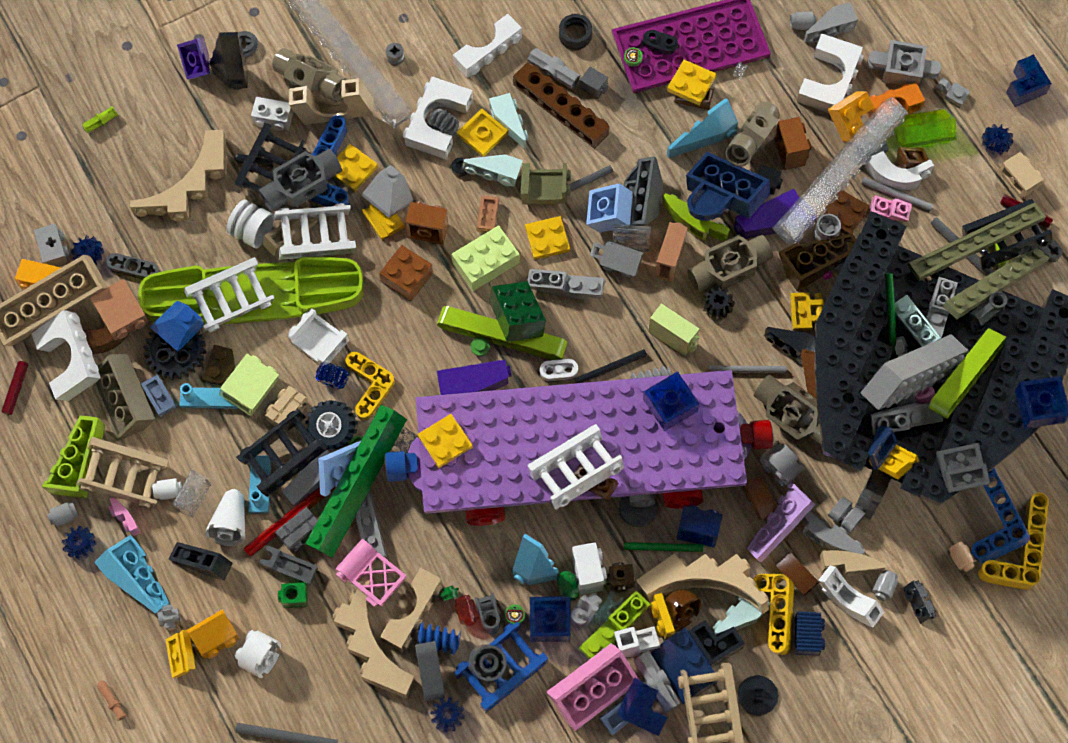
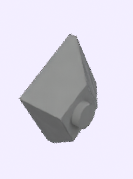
M391 165L380 171L362 193L366 200L389 218L408 206L410 202H413L405 176Z

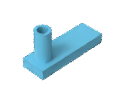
M188 383L182 384L180 387V408L238 409V407L219 395L220 388H192Z
M268 455L256 456L257 462L267 476H270L271 460ZM252 467L250 468L249 514H269L270 495L266 497L256 487L260 484L261 480Z

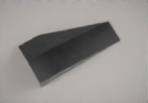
M219 32L215 49L209 62L212 73L230 89L240 90L248 88V66L238 32Z

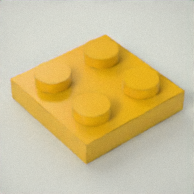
M683 60L668 85L667 92L700 105L713 84L716 73Z
M480 109L457 131V136L482 157H485L508 135V130L483 109Z
M349 144L337 157L342 167V172L333 177L355 193L378 168V164Z
M561 216L525 224L534 260L570 252Z
M452 414L417 434V437L438 468L443 467L473 448L472 443Z
M659 593L654 595L650 611L653 619L657 618L658 626L656 628L658 635L663 637L665 641L674 635L675 630L663 595Z

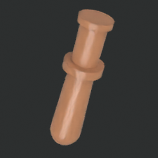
M99 681L97 688L109 704V710H113L117 721L123 720L127 715L119 706L120 702L116 701L107 683Z

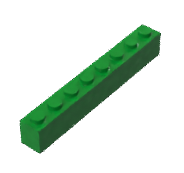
M380 405L305 544L333 558L382 468L386 452L391 451L407 421L397 411Z

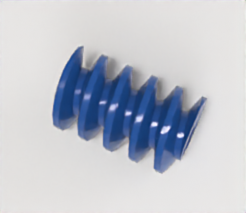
M421 622L418 634L419 644L435 641L437 652L442 647L443 653H447L450 648L451 655H455L461 638V631L458 636L455 633V629H452L451 633L448 634L447 627L440 632V628L437 626L433 631L431 624L424 629L423 622Z

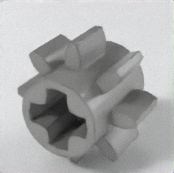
M172 604L162 606L163 610L158 612L160 627L165 626L167 631L176 629V625L181 623L179 609H174Z

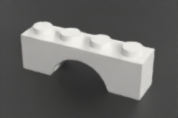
M509 14L494 24L495 38L490 44L479 48L465 45L453 54L454 65L467 78L477 74L480 68L490 64L496 56L506 52L509 46L520 41L522 27Z

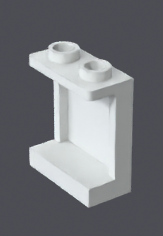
M314 309L304 313L299 324L293 326L288 333L290 343L324 369L349 342L346 332L335 329L319 317Z

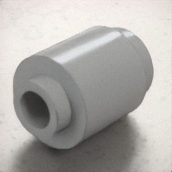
M795 12V14H790V28H795V30H809L817 22L816 15H813V12Z
M67 502L51 508V513L47 514L51 525L55 524L56 527L75 521L74 518L79 517L73 502L69 504Z
M883 570L879 574L872 590L875 598L881 601L892 598L898 584L897 574L889 570Z

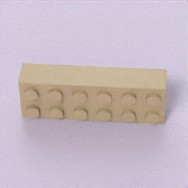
M82 255L0 304V339L3 345L10 347L31 336V333L61 311L72 312L91 301V296L106 289L107 285L92 258Z

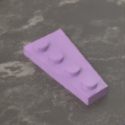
M790 482L787 486L789 490L786 495H782L778 500L779 505L774 513L771 512L767 517L768 520L765 527L759 529L747 548L759 562H762L815 506L793 482Z

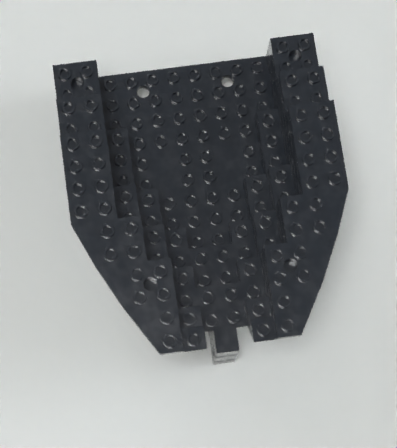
M872 211L861 233H859L849 256H847L816 321L814 362L817 411L823 454L862 471L863 467L871 469L855 507L865 512L864 517L869 519L872 518L884 497L891 479L901 483L900 489L938 506L961 492L962 490L948 492L939 466L937 451L979 443L982 461L986 463L987 472L992 470L1043 426L1068 368V295L1052 289L1042 307L1008 292L1001 291L1007 297V304L1003 312L994 316L981 327L976 326L969 316L973 310L958 319L949 313L942 338L948 335L955 337L968 349L964 355L965 357L988 328L1006 336L1005 344L948 418L943 417V422L910 427L907 430L894 432L898 442L896 445L916 454L919 459L918 463L914 462L912 464L913 467L899 479L880 469L874 470L868 457V452L875 436L872 435L870 415L898 407L894 402L889 408L883 407L878 410L861 394L862 390L884 363L898 358L896 351H893L894 347L889 346L885 273H893L894 303L908 295L925 318L939 277L957 282L954 296L980 280L947 267L930 275L931 281L929 282L923 279L918 281L908 268V264L922 257V255L899 246L907 226ZM993 301L995 305H1001L1000 302ZM895 316L896 336H904L908 345L906 347L908 348L907 353L921 348L922 346L919 345ZM943 379L939 384L935 383L932 386L934 388L935 394L946 382L945 379Z

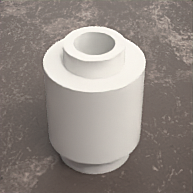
M177 478L157 481V483L152 485L155 499L179 498V494L183 493L181 481L178 482Z

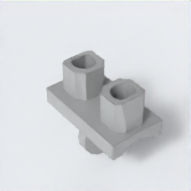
M595 593L589 597L583 595L571 613L572 622L576 625H584L587 628L594 619L602 600Z

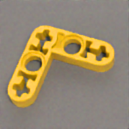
M350 352L345 359L347 367L372 383L355 407L357 417L364 421L373 416L393 388L395 380L390 371L358 352ZM357 358L359 364L353 363L352 365L351 359L355 360ZM367 367H374L375 373L367 375L365 369ZM379 372L382 378L386 379L387 377H389L390 382H385L383 384L382 379L378 377ZM374 391L380 393V398L377 400L370 398V394ZM367 407L368 413L364 412L363 414H361L360 409H365Z

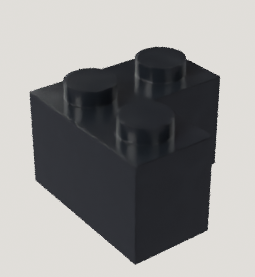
M706 620L688 630L712 668L742 650L745 645L734 627L717 637Z

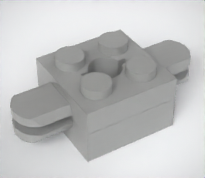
M894 40L890 41L887 53L872 51L867 61L869 68L884 71L882 82L897 85L917 83L919 87L922 77L936 79L941 71V64L939 62L925 59L927 46Z

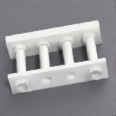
M339 203L332 207L295 210L281 208L275 211L274 221L281 220L284 245L279 249V260L354 253L356 244L355 241L348 239L345 215L349 214L350 205ZM337 215L340 240L339 242L331 243L329 241L326 216ZM307 218H319L322 240L320 244L310 242ZM289 219H300L303 239L301 245L294 246L292 244Z
M255 257L185 287L184 292L187 298L192 296L196 299L207 322L202 327L203 332L209 331L211 333L220 328L219 325L259 307L265 309L272 305L271 302H273L274 296H265L254 273L256 271L255 268L258 266ZM243 273L245 276H248L259 301L251 305L248 304L237 281V276ZM225 281L231 284L242 309L233 313L220 289V284ZM207 289L213 290L225 315L224 317L217 320L213 319L202 296L203 291Z
M596 424L527 465L532 479L535 481L542 478L554 495L551 496V500L555 510L566 506L572 499L610 476L618 474L624 468L622 457L618 455L612 459L600 443L602 435ZM590 447H594L605 462L604 465L597 469L593 467L583 454V451ZM573 457H576L588 472L586 476L579 480L565 463ZM555 468H560L571 485L561 490L549 475V472Z

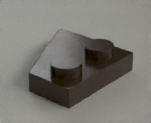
M218 345L213 346L202 379L203 382L219 386L225 383L236 368L231 348Z

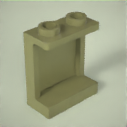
M522 163V204H567V196L571 195V188L568 185V181H571V170L567 169V163H563V169L531 170L530 163Z

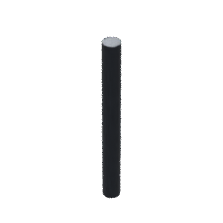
M645 349L578 376L574 378L575 382L584 383L646 357L647 353Z

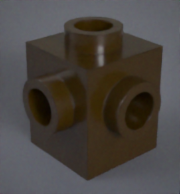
M618 562L609 566L608 573H606V585H610L611 591L616 590L617 593H622L630 588H635L633 564L624 565L623 562Z

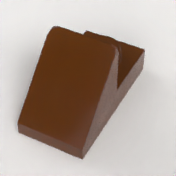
M900 147L897 151V162L902 169H910L929 160L924 148Z

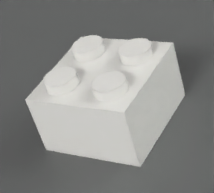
M596 542L572 547V562L577 577L579 595L603 591V586L606 584L605 567H601L603 560L601 548H597Z

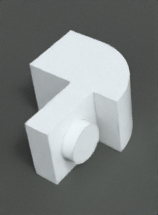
M631 627L614 632L618 648L625 657L640 656L642 652L660 648L655 627L635 631V628Z

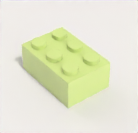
M500 226L495 227L451 254L453 265L472 292L520 263L518 251Z

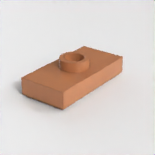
M481 195L477 232L487 233L496 227L500 197Z

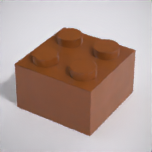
M800 117L781 120L777 124L774 140L784 170L805 166L807 158H809L811 142L806 138V127L804 123H801Z
M410 202L405 220L407 238L444 245L449 226L447 209L439 205L429 206L423 202Z
M401 245L379 274L383 284L412 301L432 276L433 267L430 262Z

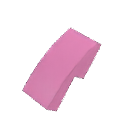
M875 195L872 197L869 214L872 211L891 220L907 222L909 221L912 204L896 198L891 201Z
M114 497L110 498L112 505L109 506L112 517L116 516L119 521H122L125 530L130 531L133 536L140 534L141 532L128 510Z

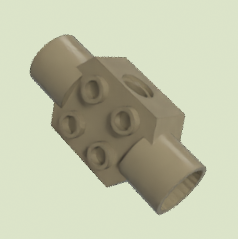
M286 48L280 49L275 54L272 62L273 70L290 80L289 83L296 86H307L312 93L317 92L334 102L343 100L342 81L347 79L338 75V69L312 56L294 53Z
M761 102L748 117L739 133L736 134L726 148L725 155L731 164L742 167L749 163L779 120L780 113L774 104Z
M738 235L705 250L704 261L687 268V274L697 292L713 285L717 288L720 286L721 290L754 276L757 265L771 260L773 253L767 239L763 235L749 241Z
M770 374L767 375L753 395L767 406L766 417L797 440L807 435L822 446L816 398L794 382L785 386Z

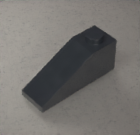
M180 542L176 543L168 559L199 573L224 581L233 562L220 553Z

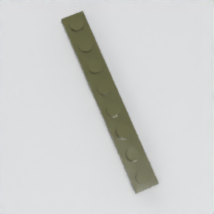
M1034 202L909 262L908 268L916 279L920 281L1044 221L1046 216Z
M1038 248L1024 253L945 301L943 308L958 319L988 300L992 293L1005 290L1045 265L1050 257Z

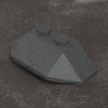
M655 156L638 159L637 165L631 170L624 181V187L633 192L630 227L647 225L659 215L663 180Z

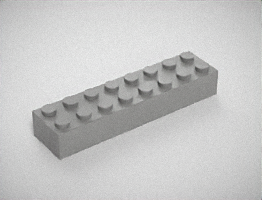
M948 335L884 363L862 390L861 394L878 410L883 407L889 408L894 402L897 404L903 398L907 399L911 394L914 396L919 391H924L927 387L931 388L935 383L939 384L943 379L947 380L954 372L952 369L956 365L958 366L965 358L964 355L968 349L955 337Z

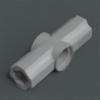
M537 48L533 49L527 58V62L537 66L545 76L551 77L553 81L556 79L570 89L575 88L580 80V75L566 67L560 58L556 56L550 57Z
M650 652L643 653L634 659L636 666L644 677L646 687L652 695H655L663 711L667 713L678 707L681 703L670 687L671 684L662 669H659Z

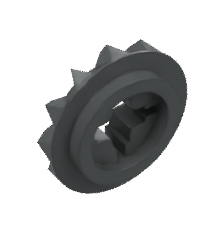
M248 31L238 32L241 45H243L244 40L247 44L246 48L243 49L245 58L249 55L252 56L257 51L259 45L257 37Z

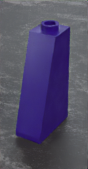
M792 189L763 203L750 219L742 215L736 216L733 227L738 235L740 234L744 239H749L760 235L766 236L808 228L811 226L813 218L795 189Z
M505 360L437 371L441 395L494 391L509 384L508 377H512L510 365L506 366Z

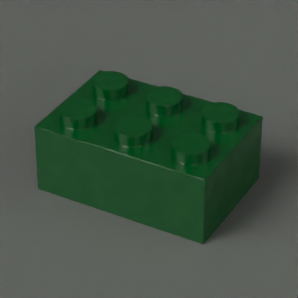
M528 281L492 286L490 305L506 341L512 342L543 337L546 319Z

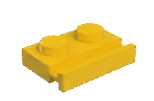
M373 204L369 205L366 209H362L363 215L381 241L387 236L390 237L405 228L397 214L389 218Z
M896 445L879 469L899 479L913 467L912 464L914 462L918 463L919 459L916 454Z
M181 630L180 633L165 639L172 678H180L189 673L190 670H195L191 639L187 630Z

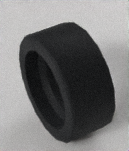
M570 14L564 17L559 24V39L561 43L572 50L585 48L592 39V24L590 20L581 14ZM571 25H580L586 29V34L582 38L573 39L565 34V29Z

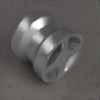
M391 43L386 47L387 61L391 65H400L404 61V50L399 43Z

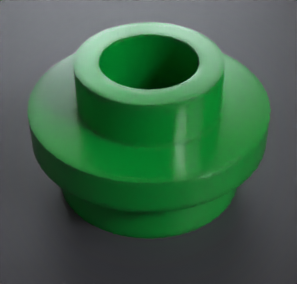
M453 585L442 589L443 593L439 595L443 597L444 601L459 596V588L454 589Z

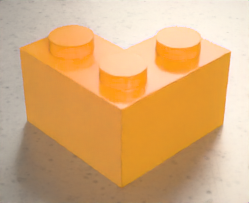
M856 91L827 109L843 142L853 143L867 134L860 117L874 109V105L868 92Z

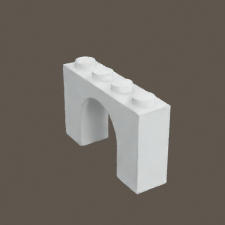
M821 34L814 58L837 66L842 72L843 79L833 85H824L804 78L797 102L828 112L827 109L842 101L846 94L850 95L853 86L850 84L851 79H856L858 73L856 66L861 65L864 57L861 54L863 47Z
M431 77L430 82L425 84L423 97H420L417 102L416 113L413 112L411 115L409 128L406 127L404 130L405 146L447 159L453 145L452 136L430 128L426 124L425 119L432 110L440 107L450 108L467 114L473 100V91Z
M63 310L31 333L37 350L51 352L65 341L70 345L72 355L68 368L49 383L56 400L70 401L101 379L98 366L95 364L92 350L89 348L86 334L82 329L77 313Z

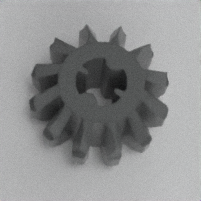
M438 108L429 116L428 125L434 130L453 137L458 131L459 121L451 113Z

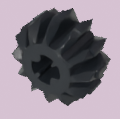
M719 286L717 291L711 288L710 293H705V299L702 300V304L705 306L704 312H709V317L716 315L718 320L720 315L726 318L727 313H732V307H734L735 302L732 300L733 294H728V289L721 291Z

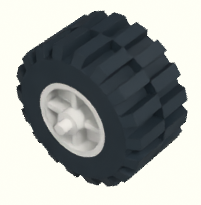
M327 400L318 403L317 406H313L311 408L313 411L308 413L309 419L305 422V424H308L306 429L313 439L320 438L329 449H339L342 446L348 445L353 435L357 433V429H355V426L358 425V421H355L356 414L352 413L353 409L339 401Z

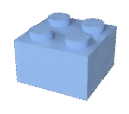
M620 183L590 190L586 225L599 233L630 226L633 192Z

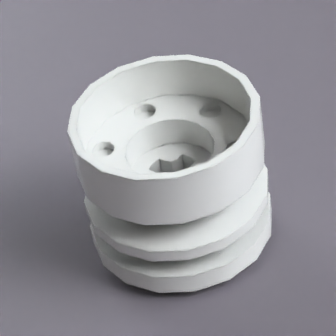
M244 199L232 211L227 222L226 232L230 236H235L236 239H243L244 243L253 248H259L262 245L264 235L272 230L274 214L263 208L258 209L257 205L251 204L250 201Z

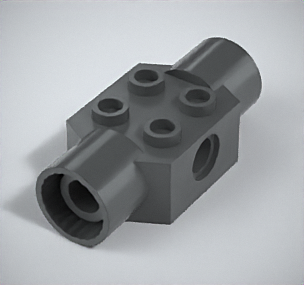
M327 149L317 156L305 151L273 170L274 181L258 189V192L270 212L277 210L285 204L296 208L327 190L326 180L342 172V167L331 149Z

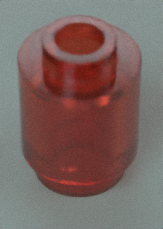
M470 595L457 598L455 600V609L460 624H465L466 627L476 624L479 615L474 600L471 599Z

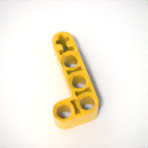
M758 574L753 578L756 588L759 591H763L766 595H771L769 648L778 655H786L791 649L794 583L782 574ZM767 580V586L760 589L761 581ZM786 580V587L780 590V582ZM785 600V607L779 610V602ZM784 620V627L778 630L777 623ZM780 642H782L783 646L777 648V644H780Z

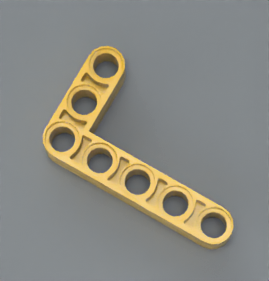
M1037 492L1033 494L1026 504L1024 525L1029 536L1036 539L1037 544H1032L1029 540L1026 545L1021 547L1020 565L994 560L986 561L978 571V576L982 581L1024 590L1032 589L1040 581L1049 504L1048 497L1044 493ZM1034 500L1039 501L1041 507L1036 506ZM1031 519H1036L1039 522V526L1034 525ZM1027 556L1033 557L1035 563H1030ZM985 568H990L993 571V575L987 574ZM1005 571L1012 573L1013 579L1006 577ZM1025 575L1031 576L1033 583L1028 582L1025 579Z

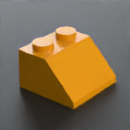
M223 609L187 630L204 659L214 658L219 654L220 650L225 647L230 648L234 646L237 640L240 639Z

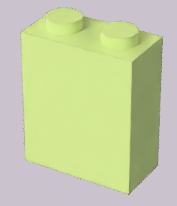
M662 303L650 317L648 331L650 334L685 357L689 352L693 353L698 346L697 341L700 338L698 336V327Z
M246 354L220 388L219 395L252 416L277 383L279 374H277L273 367H267L262 364L261 360L256 356Z

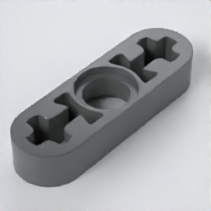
M118 253L110 254L106 259V264L110 271L139 279L147 277V271H151V269L154 270V273L160 272L158 266L153 262ZM118 260L120 264L116 263L115 266H113L112 262ZM136 263L138 268L135 271H129L128 267L130 264Z

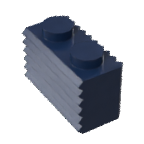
M796 612L795 655L819 656L821 651L825 650V638L821 637V630L824 631L825 619L821 618V612Z

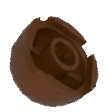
M677 590L667 594L664 598L675 630L684 629L692 623L689 619L693 615L697 617L702 608V601L691 591Z

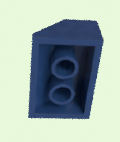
M686 627L669 637L660 645V648H656L650 653L660 670L662 669L665 672L671 687L683 705L685 704L683 688H679L678 676H681L680 670H685L687 677L715 673ZM718 681L689 685L690 696L696 697L716 685Z

